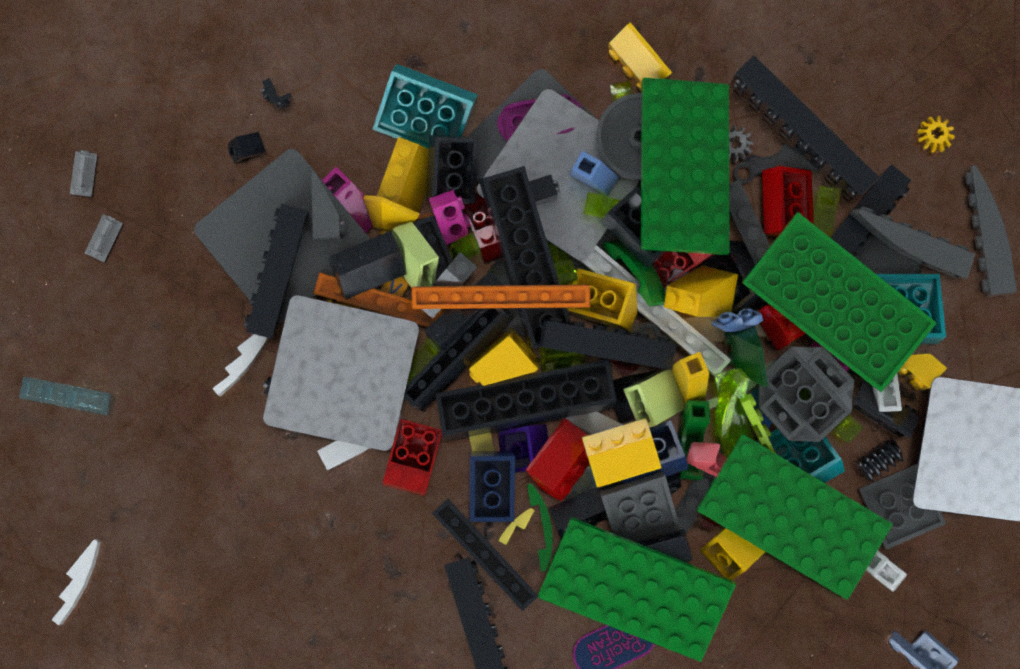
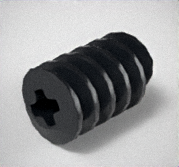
M891 436L889 437L890 443L887 441L882 442L883 448L877 445L875 446V453L871 450L868 451V458L862 455L860 457L861 463L857 460L854 461L855 466L864 478L874 482L873 474L875 473L881 477V468L888 472L887 464L896 467L895 459L903 462V453Z

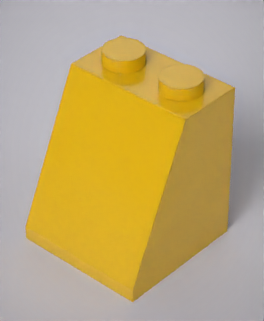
M702 265L667 285L664 308L696 317H719L722 313L732 312L738 274Z
M510 327L473 360L469 367L471 371L469 374L476 383L480 382L485 386L538 370L540 359L529 349L528 345L516 331Z
M725 527L699 549L719 573L729 580H733L745 572L766 552Z

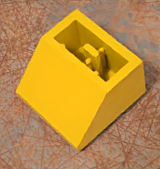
M916 354L909 357L897 374L899 376H906L910 380L908 383L917 391L919 389L924 391L931 387L932 381L940 377L947 367L931 354Z

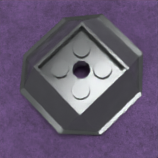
M789 347L766 369L768 387L758 384V408L788 441L820 442L852 412L854 379L824 347ZM802 388L807 389L809 392V397L805 401L799 397V391Z

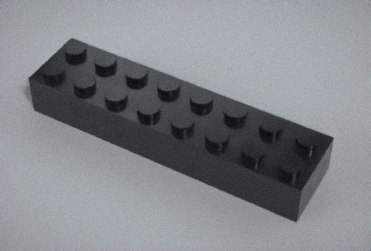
M754 55L735 73L731 81L734 84L733 88L740 95L744 93L749 98V104L756 110L759 108L765 114L763 116L765 120L771 125L775 124L780 129L779 133L786 140L791 139L796 144L794 146L796 150L802 155L806 154L811 159L810 163L817 170L822 169L827 174L826 179L834 186L837 184L842 189L841 193L849 201L853 200L856 202L880 178Z
M525 166L479 179L509 284L560 285ZM517 308L529 349L539 348L543 321H550V317L563 319V324L571 325L567 308Z
M609 359L511 378L485 386L481 384L435 393L442 435L446 441L619 407Z

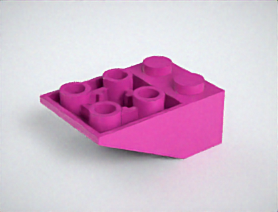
M335 167L322 181L362 230L367 233L373 225L363 201L364 194Z

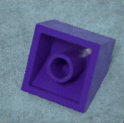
M547 424L498 431L500 451H513L515 455V473L527 472L526 468L549 439Z

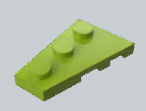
M743 387L735 390L761 445L775 453L768 438L771 436V433L766 424H761L764 419L759 409L754 410L753 408L757 404L752 394L747 395Z

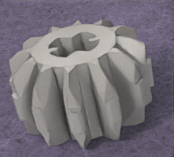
M736 125L732 126L731 132L729 130V159L733 156L734 163H737L738 156L745 160V153L751 154L752 152L748 146L754 144L753 141L747 140L751 134L746 133L743 135L744 127H741L739 132H737ZM734 139L737 140L738 146H736V148H732V143L730 142V140L732 142L734 141Z

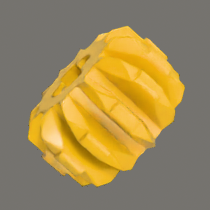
M930 116L927 122L923 121L920 124L923 129H918L917 134L922 135L918 142L925 141L926 143L923 149L931 146L930 151L934 153L936 149L943 152L944 146L948 148L951 146L949 140H953L955 135L949 133L954 130V127L950 126L947 128L948 119L941 123V116H937L935 121ZM934 130L938 131L937 134L940 133L937 139L934 138L935 135L931 134Z

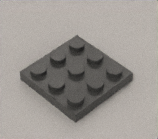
M918 464L858 489L866 508L893 524L882 542L885 550L946 524L941 511L918 508L913 503Z
M663 471L600 492L613 534L639 542L680 528Z

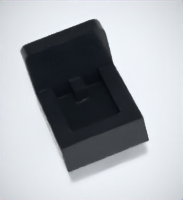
M270 78L262 81L264 87L261 88V92L265 101L270 100L273 109L277 107L278 109L286 108L293 101L291 93L278 98Z
M259 132L237 136L228 143V152L233 158L234 163L265 153Z

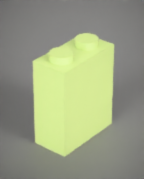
M412 221L393 228L392 234L400 250L406 273L403 276L411 288L412 286H432L436 279L438 255Z
M669 369L654 372L623 389L636 421L646 418L649 427L656 426L681 412L685 406L674 375Z

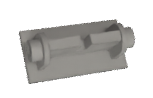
M85 150L75 151L70 194L92 197L97 154L89 153V151Z
M103 214L85 254L105 262L123 223Z

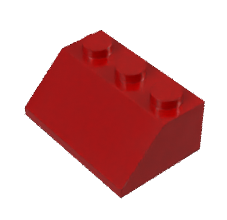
M785 166L762 170L765 235L779 236L797 212L814 224L812 171Z
M566 418L561 421L526 468L528 474L544 493L561 502L571 492L575 483L590 465L582 439L588 435Z

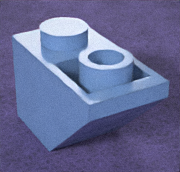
M584 151L579 155L570 173V176L606 196H609L619 178L602 161Z

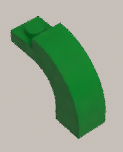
M687 400L682 411L678 439L685 457H687L692 442L703 443L705 430L710 423V408L707 401ZM688 464L689 469L679 472L680 479L702 480L703 471Z

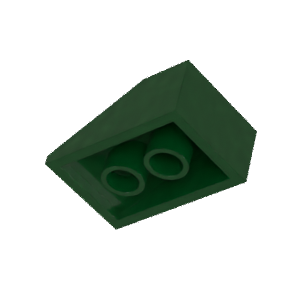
M752 326L735 332H724L726 345H730L731 351L727 352L728 358L731 359L729 364H734L737 373L763 387H768L763 347L756 327Z

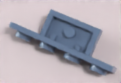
M927 630L912 644L896 631L889 638L893 649L897 652H902L913 666H918L920 669H952L959 662V658Z

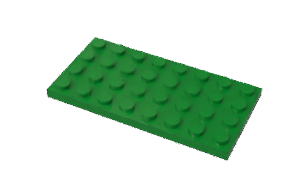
M646 77L642 79L641 249L728 255L730 253L729 84Z
M798 212L742 281L745 286L881 393L937 323Z
M744 434L740 435L696 509L698 512L846 600L851 596L893 525L891 522Z
M571 517L537 594V598L701 662L736 587V582Z

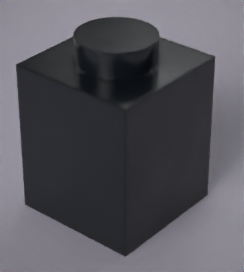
M552 175L529 181L536 206L557 200L560 188L557 180H553Z

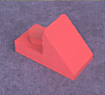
M692 442L686 461L688 464L716 477L728 456L719 452L720 444Z

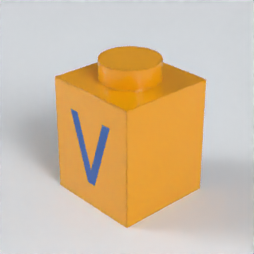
M402 276L385 283L381 291L404 297L410 285Z

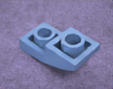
M748 307L741 310L737 315L730 311L722 313L717 319L712 321V325L725 332H735L755 326L762 322L763 318L761 313Z

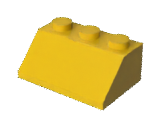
M631 22L609 43L608 48L610 50L608 53L615 61L619 60L622 63V70L629 78L633 77L637 81L636 87L641 93L642 79L644 77L670 79L671 70Z
M398 137L377 196L384 197L419 213L427 192L429 149Z
M578 268L572 285H590V307L567 308L568 313L575 317L630 332L638 311L636 284Z
M646 418L582 438L597 488L662 468Z

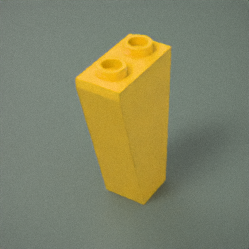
M697 352L676 362L671 370L685 404L687 400H706L709 370L701 352Z

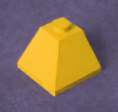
M364 195L363 197L371 223L374 228L380 230V235L389 231L392 232V229L398 225L411 221L414 223L419 217V213L384 197Z

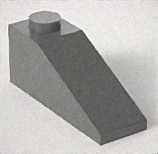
M311 172L313 239L315 241L341 240V234H345V221H341V217L317 173Z
M460 252L432 286H461L477 266ZM441 309L421 310L433 319Z

